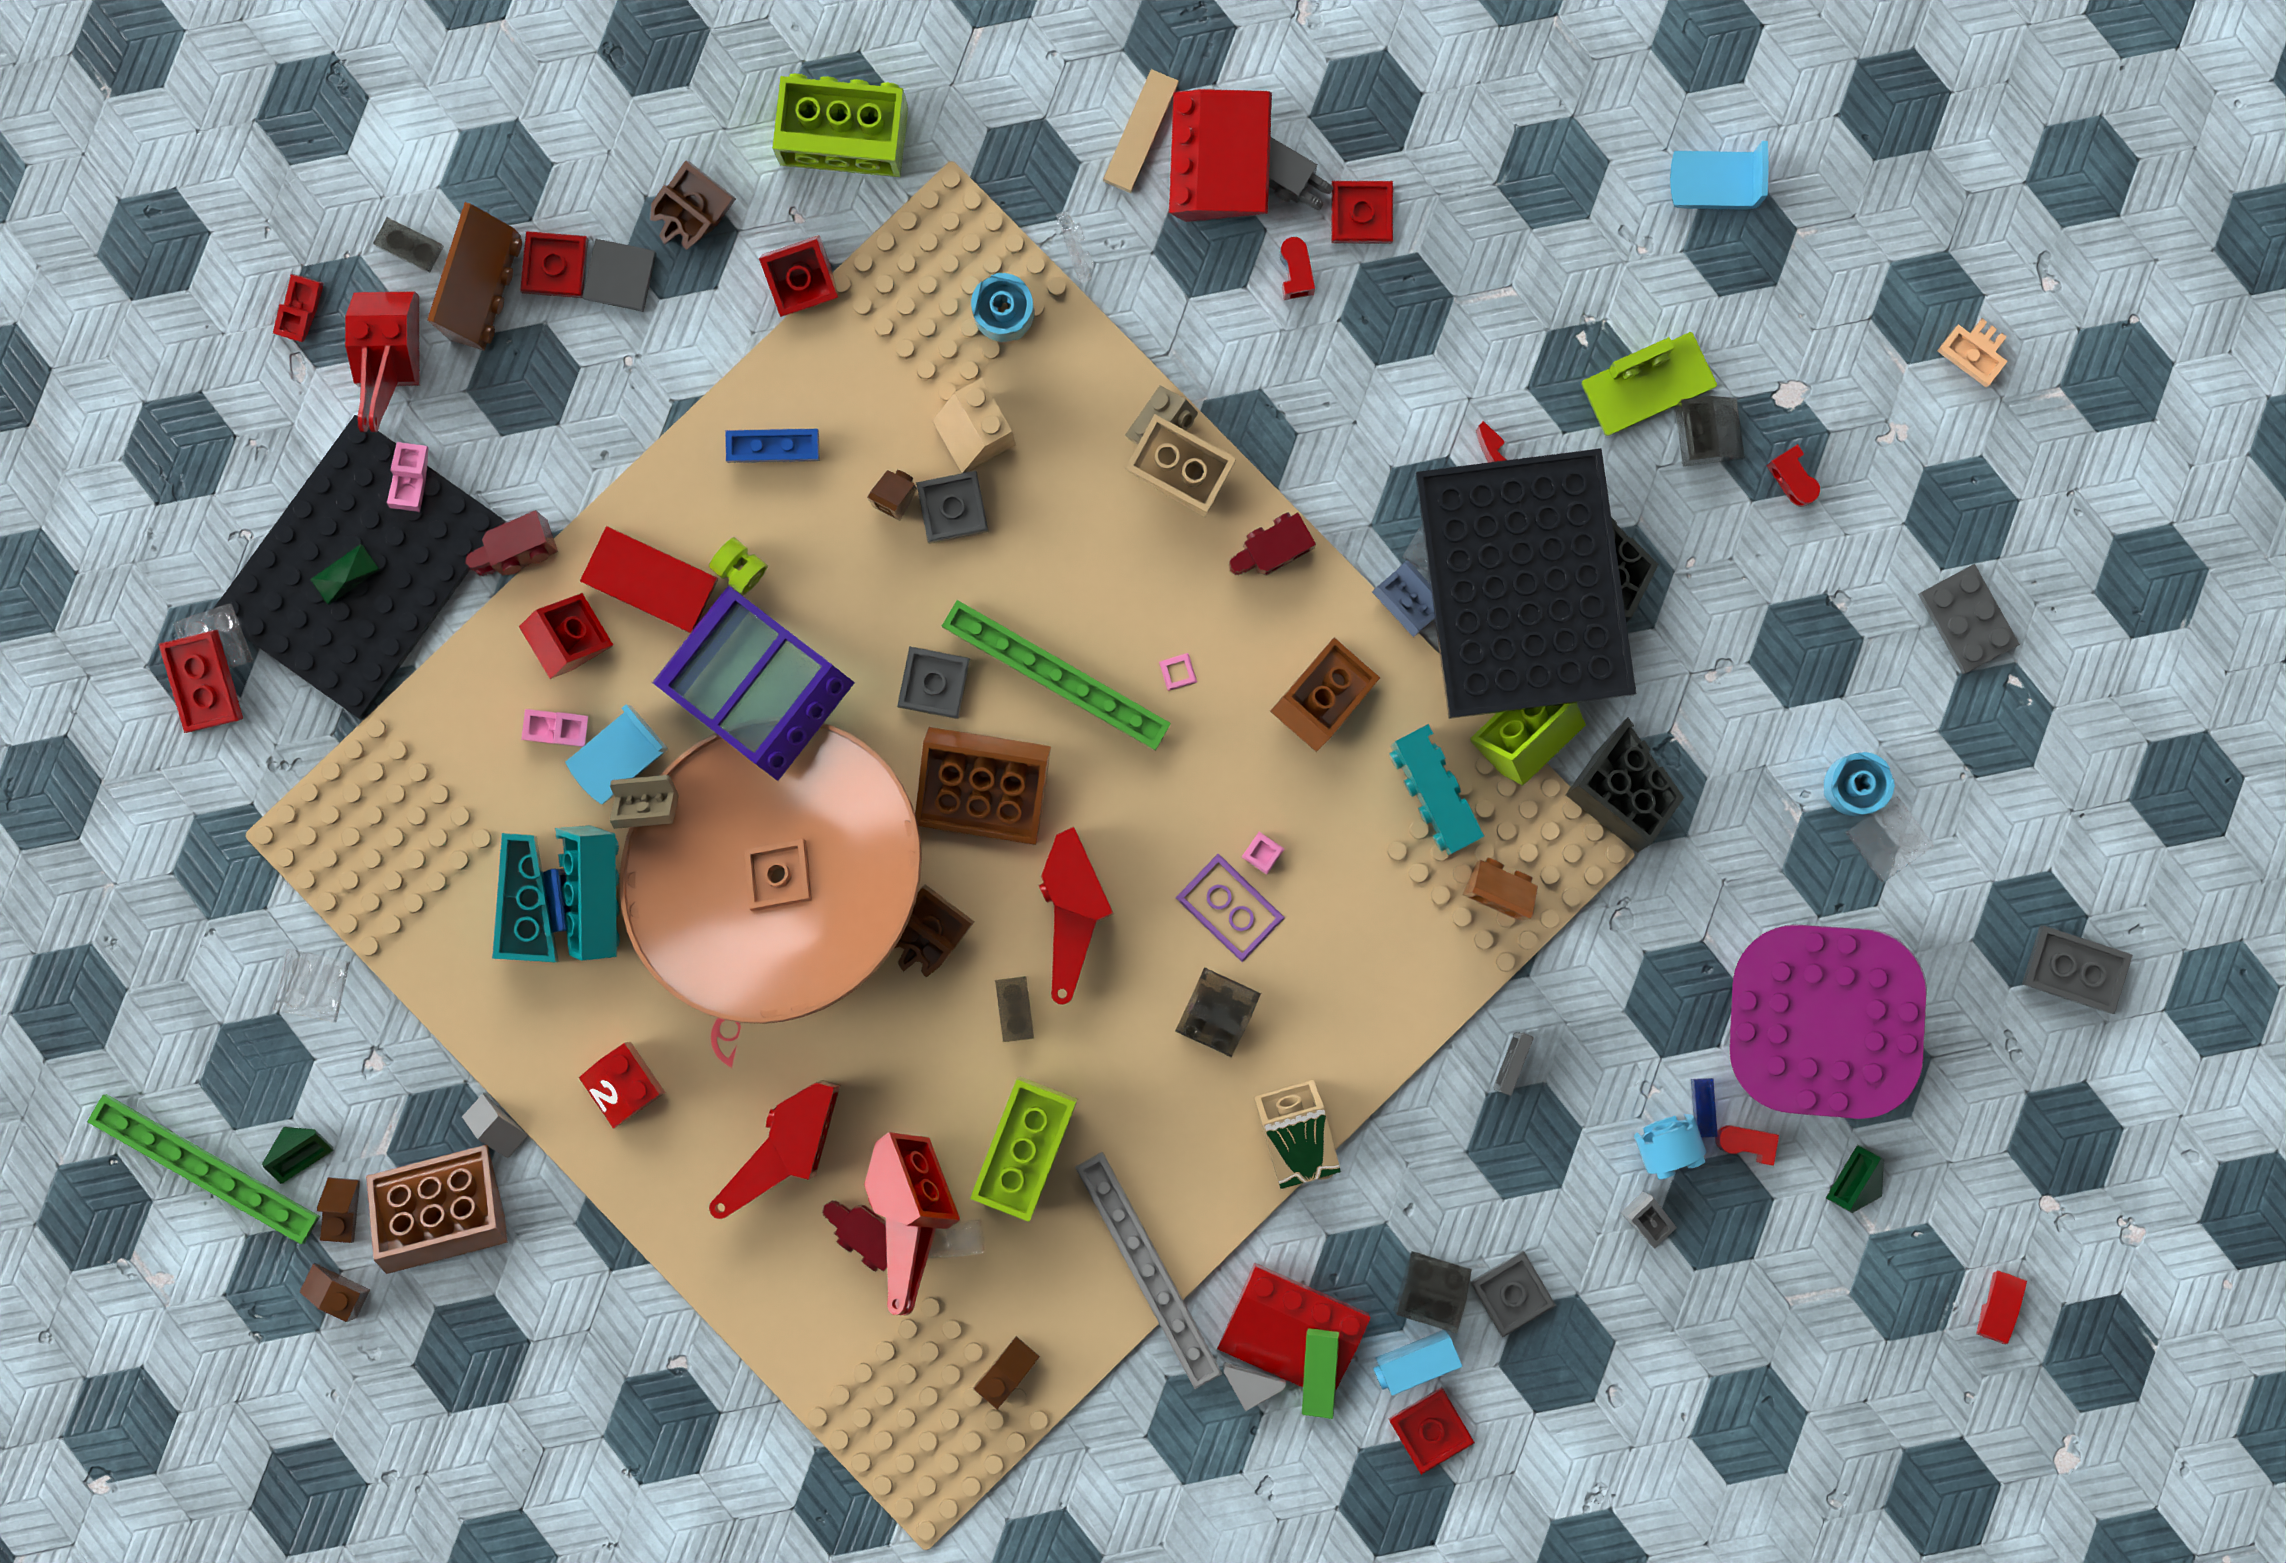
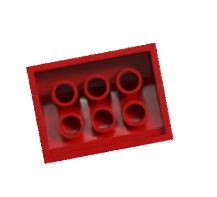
M1198 89L1173 93L1170 214L1185 222L1268 214L1272 92Z
M1254 1263L1217 1350L1303 1387L1308 1328L1339 1332L1337 1390L1371 1317L1369 1313Z

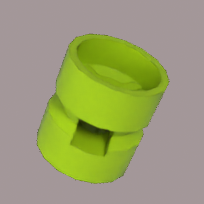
M733 537L717 551L709 563V568L722 579L728 577V584L743 596L760 581L768 565L755 554L748 555V548Z

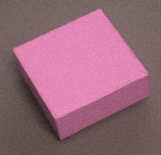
M1188 653L1159 662L1168 691L1197 682ZM1184 661L1189 678L1172 683L1167 666Z
M1258 832L1241 858L1267 875L1284 851V848L1261 832Z

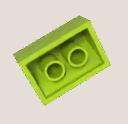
M1577 703L1496 713L1470 740L1502 775L1524 785L1577 735L1586 724Z

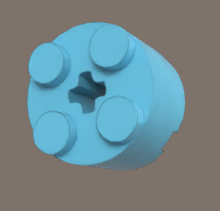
M996 273L983 282L981 281L972 294L971 309L978 329L986 337L994 341L1009 342L1021 339L1031 327L1035 312L1033 298L1028 287L1017 276L1008 273ZM1003 303H1007L1008 309H1005L1003 313L999 312L997 307H1002Z
M1869 752L1844 756L1836 760L1829 767L1824 779V796L1831 806L1842 814L1862 816L1874 813L1885 807L1893 795L1895 784L1890 767L1881 757ZM1860 778V785H1862L1864 788L1861 790H1857V785L1854 783V780Z
M1684 1114L1686 1120L1678 1121L1676 1116L1661 1119L1643 1128L1645 1134L1642 1136L1638 1132L1634 1135L1648 1173L1657 1174L1658 1179H1666L1675 1175L1676 1169L1685 1166L1695 1168L1705 1163L1704 1155L1707 1151L1693 1115Z

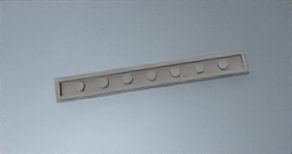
M1101 1152L1077 1165L1075 1168L1194 1389L1222 1375L1216 1360L1104 1153Z

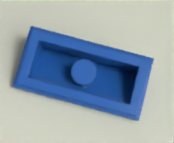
M550 869L544 871L543 875L553 933L563 932L567 929L565 914L570 912V906H567L562 895V886L567 882V877L564 869Z

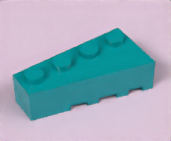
M1429 724L1396 740L1390 746L1393 751L1389 753V756L1397 770L1403 769L1407 777L1404 780V784L1411 797L1417 795L1422 805L1418 810L1426 824L1431 823L1437 834L1433 835V839L1441 852L1446 850L1447 854L1450 855L1483 838L1484 835L1465 798L1461 799L1459 796L1461 790L1455 776L1450 770L1446 772L1444 768L1446 758L1441 748L1436 743L1432 744L1428 736L1432 735L1433 732Z
M591 825L555 828L556 839H562L564 854H558L559 867H564L567 882L562 886V895L567 906H570V912L565 914L569 955L581 961L617 957L620 937L616 930V917L619 915V903L616 899V886L619 883L616 855L619 851V845L615 838V833Z
M502 833L492 959L559 962L537 836Z

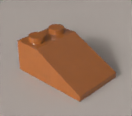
M1334 637L1270 712L1317 752L1333 736L1380 677Z
M1488 857L1485 862L1482 860L1477 861L1462 895L1514 919H1531L1538 889L1537 885L1531 883L1533 878L1517 870L1514 875L1502 870L1504 864Z

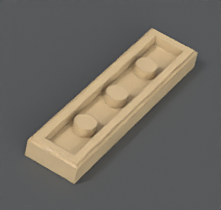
M1150 70L1104 175L1103 182L1126 192H1132L1173 99V93L1176 92L1179 85L1178 80L1155 70Z

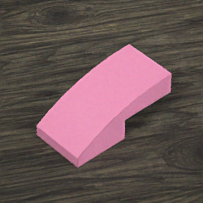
M396 443L391 466L393 478L387 500L389 508L420 512L426 481L428 446Z
M525 709L521 740L583 747L585 746L588 716Z

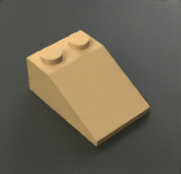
M1154 414L1125 469L1178 503L1206 517L1237 458Z

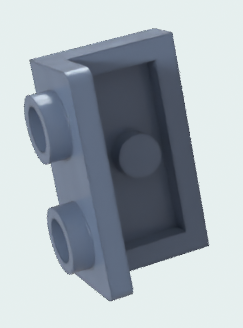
M1408 560L1372 591L1413 637L1435 619L1430 583Z

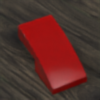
M291 274L284 304H279L272 334L304 342L315 316L324 283Z
M1482 421L1476 429V434L1488 463L1507 460L1498 452L1505 444V441Z
M1998 1270L1993 1273L1987 1302L1981 1308L1977 1335L2005 1345L2009 1343L2022 1305L2027 1284L2026 1280Z

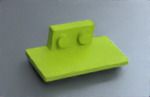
M1689 332L1673 340L1670 337L1614 361L1609 369L1584 379L1581 385L1604 434L1610 436L1710 391L1717 386V383L1694 334Z

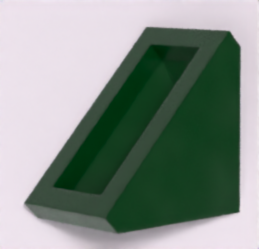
M360 544L310 580L327 604L330 605L380 569L365 547Z
M283 1127L262 1165L280 1184H283L334 1150L333 1146L315 1129Z
M1857 1145L1827 1194L1826 1199L1854 1213L1882 1197L1884 1159Z

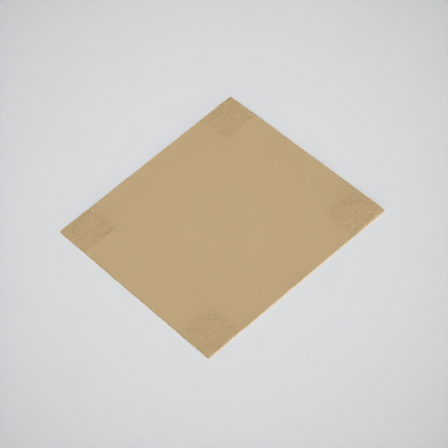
M953 161L948 162L833 272L838 298L787 315L554 538L558 550L557 553L550 555L543 562L532 563L522 568L246 832V839L923 1550L930 1549L1159 1324L1075 1168L1077 1165L1101 1152L1104 1153L1181 1298L1184 1300L1298 1188L1287 1187L1280 1189L1254 1096L1314 1080L1325 1109L1336 1150L1634 858V851L1625 842L1565 795L1571 787L1548 763L1528 782L1521 785L1502 775L1471 743L1470 738L1496 713L1448 718L1440 654L1419 633L1413 637L1372 593L1375 588ZM996 273L1015 275L1025 283L1031 292L1035 310L1034 319L1031 327L1021 339L1009 342L994 341L986 337L975 323L971 309L972 294L976 286L981 281L983 282L991 277V275ZM1003 303L1002 307H997L998 311L1003 313L1005 309H1008V304ZM982 377L1010 426L1016 443L1010 449L968 471H977L989 532L929 544L918 490L914 494L901 521L873 508L867 497L887 470L896 473L898 469L913 477L912 483L915 485L916 482L961 474L932 420L954 392ZM1160 385L1185 398L1198 412L1187 432L1237 458L1206 517L1178 503L1125 469L1137 447V444L1130 441L1125 434ZM818 429L820 461L727 463L725 430ZM1287 512L1291 516L1297 512L1300 514L1316 543L1314 550L1267 576L1259 574L1256 568L1239 576L1229 572V561L1233 558V555L1236 556L1237 553L1244 550V542L1248 540L1246 535L1260 527L1264 531L1275 525L1273 520ZM606 526L718 578V582L698 623L729 585L728 577L722 579L709 568V563L714 555L728 540L735 537L748 548V555L755 554L767 564L768 568L763 577L743 597L855 682L824 723L851 734L876 752L893 770L903 785L912 803L914 812L916 810L923 741L929 727L1051 746L1036 845L918 826L922 852L921 878L918 892L926 884L975 921L944 963L928 977H925L921 972L922 964L920 962H915L903 972L898 965V961L904 949L898 947L892 950L878 970L859 988L821 1011L785 1022L768 1024L740 1023L741 1028L737 1039L724 1041L717 1037L719 1049L727 1058H729L736 1047L732 1068L716 1056L711 1045V1031L717 1017L705 1014L672 995L653 977L635 951L622 915L620 880L618 886H616V899L619 903L616 930L620 937L617 957L583 961L569 955L567 931L554 933L559 962L492 959L502 833L537 836L543 872L550 869H564V867H559L558 854H564L562 839H556L555 828L591 825L615 833V838L619 845V851L616 855V869L620 875L623 848L630 828L614 829L610 823L615 796L604 804H600L579 785L568 769L565 762L582 747L521 740L525 709L588 716L586 745L624 713L621 709L626 704L632 706L668 748L662 756L636 778L661 776L667 767L684 752L715 733L652 683L691 633L580 582ZM583 593L613 646L578 668L550 679L519 626L536 609ZM956 600L1170 722L1171 725L1156 751L942 628V624ZM750 612L685 694L684 698L710 719H713L779 633ZM1335 637L1375 672L1380 679L1333 736L1316 752L1273 715L1270 710ZM787 640L720 727L726 729L752 720L783 717L822 666ZM909 646L971 659L959 719L897 707ZM1188 653L1197 682L1168 691L1159 662ZM1184 661L1167 666L1172 683L1189 678ZM1429 724L1433 732L1432 735L1428 736L1432 744L1436 743L1441 748L1446 758L1444 768L1446 772L1450 770L1455 776L1461 790L1459 796L1461 799L1465 798L1484 835L1483 838L1450 855L1447 854L1446 850L1441 852L1433 839V835L1437 834L1431 823L1426 824L1418 810L1422 805L1417 795L1411 797L1404 784V780L1407 777L1403 769L1397 770L1389 756V753L1393 751L1390 746L1396 740ZM1074 827L1114 914L1096 922L1073 998L1069 1003L1060 1005L1055 1003L1051 997L1055 905L1052 901L1048 903L1045 901L1039 885L1044 883L1041 875L1056 835ZM1258 832H1261L1284 848V851L1267 875L1241 858ZM1217 854L1226 860L1285 917L1243 962L1176 899V896ZM1488 857L1504 864L1502 870L1514 875L1517 870L1533 878L1531 883L1537 885L1538 889L1531 919H1514L1462 895L1477 861L1482 860L1485 862ZM1219 862L1184 897L1241 953L1276 918ZM777 868L773 871L771 875L773 883H778L784 878V868ZM1214 885H1224L1230 890L1231 901L1223 909H1214L1207 902V892ZM1223 888L1213 889L1210 893L1212 904L1215 906L1226 904L1228 900L1227 892ZM1238 906L1249 908L1254 916L1253 924L1244 931L1234 929L1229 922L1230 912ZM1244 909L1236 910L1232 915L1234 925L1240 928L1246 927L1250 923V914ZM1060 989L1058 996L1060 998L1066 997L1067 992L1064 989ZM725 1020L720 1025V1033L725 1038H733L738 1032V1026L734 1021ZM631 1042L666 1093L613 1129L578 1077L621 1044ZM1020 1076L1078 1099L1030 1222L970 1199L1015 1081ZM824 1080L841 1085L816 1176L807 1180L790 1175L728 1217L723 1219L714 1218L709 1211L711 1201L769 1137L770 1128L766 1127V1121L770 1109H774L777 1104L816 1082ZM889 1132L930 1138L960 1217V1221L948 1229L936 1228L912 1313L907 1316L893 1315L888 1310L887 1269L883 1272L878 1268L875 1272L861 1261L863 1256L857 1251L848 1252L836 1242L839 1237L834 1234L837 1228L827 1218L825 1219L822 1213L823 1205L832 1200H837V1202L845 1205L850 1210L858 1205H866L873 1211L868 1201V1194L864 1183L875 1143ZM719 1203L718 1209L724 1211L725 1206ZM1017 1336L1040 1357L997 1410L973 1388Z

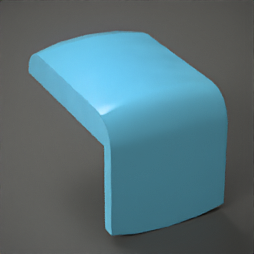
M1761 141L1754 152L1674 151L1670 172L1671 196L1674 207L1684 209L1738 210L1759 207L1768 196V141Z
M627 704L621 708L624 711L623 714L565 762L579 785L600 804H604L614 796L610 788L612 780L636 778L668 750L666 745L638 712Z

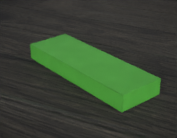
M1308 1328L1302 1415L1333 1419L1339 1332Z

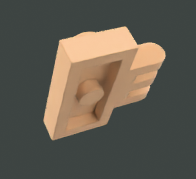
M1983 318L1980 319L1970 333L1958 324L1937 351L1980 384L1988 387L2008 362L1996 353L2007 336L2001 333L1996 337L1995 341H1992L1990 338L1997 329L1991 326L1985 334L1980 332L1987 323Z

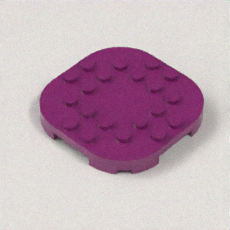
M1791 924L1774 928L1760 935L1742 953L1733 976L1729 1047L1731 1065L1740 1085L1760 1104L1785 1113L1865 1119L1883 1115L1898 1107L1912 1093L1923 1068L1927 984L1920 962L1899 939L1875 929Z

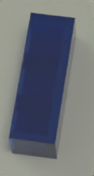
M1690 1079L1693 1116L1701 1137H1718L1714 1079Z

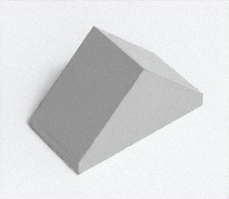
M484 1093L462 1116L479 1141L506 1158H509L529 1136Z
M1642 1192L1621 1212L1654 1249L1677 1228L1657 1201L1645 1192Z
M1224 1363V1374L1245 1411L1285 1389V1379L1230 1363Z

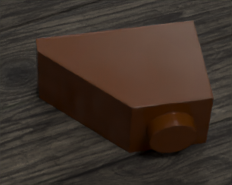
M898 469L896 473L887 470L870 491L867 498L873 508L901 521L917 491V487L912 483L913 477Z
M316 1263L312 1265L300 1290V1293L319 1310L345 1322L358 1317L370 1292V1289Z
M1016 1336L978 1380L973 1389L998 1410L1040 1356Z

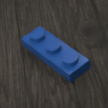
M818 429L725 430L727 463L820 461Z

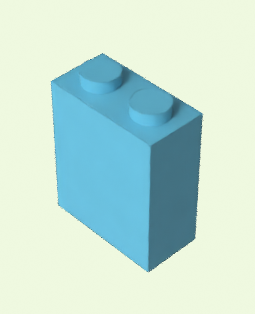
M1441 1330L1376 1357L1378 1366L1374 1367L1373 1370L1382 1390L1388 1388L1393 1396L1461 1368L1462 1364L1451 1337L1445 1330Z

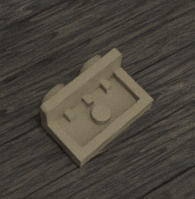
M1160 385L1125 436L1138 445L1154 414L1187 431L1192 426L1198 412L1185 398Z
M669 775L611 781L610 788L615 799L610 823L614 829L673 823L679 794Z

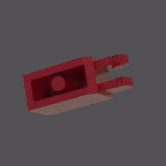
M534 510L487 531L482 539L484 546L468 554L465 564L471 570L477 572L479 576L483 577L495 572H499L502 576L513 575L529 564L547 560L550 555L557 553L558 550L548 520L537 510Z
M1287 512L1273 520L1275 525L1264 531L1260 527L1246 535L1248 540L1244 542V550L1237 553L1236 556L1233 555V558L1229 561V572L1239 576L1256 568L1259 574L1267 576L1314 550L1316 543L1300 514L1297 512L1291 516Z
M832 1200L823 1205V1216L837 1228L834 1232L839 1237L836 1242L848 1252L855 1250L863 1256L861 1261L871 1270L876 1272L879 1268L884 1272L887 1269L886 1221L866 1205L855 1206L852 1210L840 1204L837 1200Z

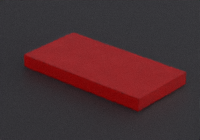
M606 526L580 582L691 633L706 607L718 582V578Z

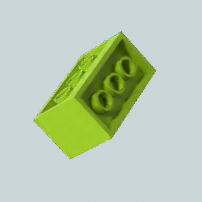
M797 73L789 74V77L780 76L772 147L780 166L901 178L908 115V103L903 88H899V85L889 82L881 83V86L868 85V82L858 79L850 80V83L838 82L836 78L828 76L820 77L819 80L807 79V76Z
M1021 1076L1018 1077L970 1199L1030 1222L1078 1099Z

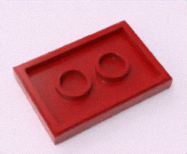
M218 629L158 644L184 733L244 719Z

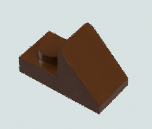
M327 1178L317 1206V1211L323 1212L320 1241L354 1242L360 1180Z

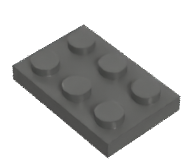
M1975 564L1918 594L1962 674H1966L2020 645Z
M2041 925L2022 985L2115 1014L2133 955Z

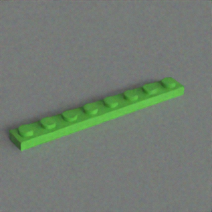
M956 600L942 624V628L1155 751L1171 725L1170 722L959 600Z
M108 1094L102 1095L87 1121L89 1124L301 1245L305 1244L320 1218L316 1213Z

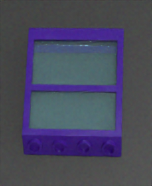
M729 585L652 682L777 781L780 780L855 684L853 680Z

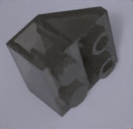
M1706 396L1679 401L1675 406L1683 467L1745 459L1737 398Z
M1204 967L1175 1032L1232 1057L1252 1017L1261 993Z
M1411 1251L1393 1311L1398 1316L1457 1334L1466 1305L1472 1269Z

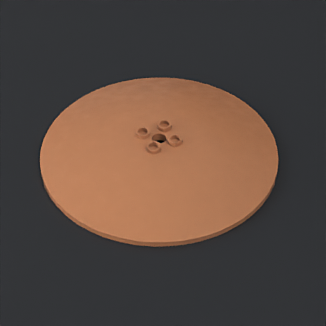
M782 717L752 720L724 730L755 753ZM823 723L779 781L754 764L716 733L695 744L667 767L661 775H669L679 794L674 821L672 824L630 827L623 848L619 875L620 901L626 929L635 951L653 977L672 995L705 1014L728 1021L751 1024L785 1022L816 1013L842 1000L869 979L888 958L909 922L918 894L922 866L921 838L912 803L903 785L885 761L864 742L851 734ZM777 868H784V878L778 883H773L771 880L773 871Z

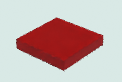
M1332 181L1331 243L1392 244L1393 181Z
M526 231L520 292L522 294L582 298L588 248L587 236Z
M1442 1387L1388 1418L1421 1475L1475 1443Z

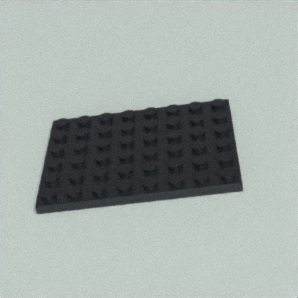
M354 415L210 613L355 717L362 720L471 570L465 564L468 554L483 547L482 539L485 533L503 525L505 520L429 466H427L420 512L389 508L387 500L393 478L391 466L396 443L379 431L371 432L369 427L367 432H360L358 416ZM362 544L380 570L328 605L310 579Z
M1602 448L1416 472L1415 477L1448 718L1636 695Z

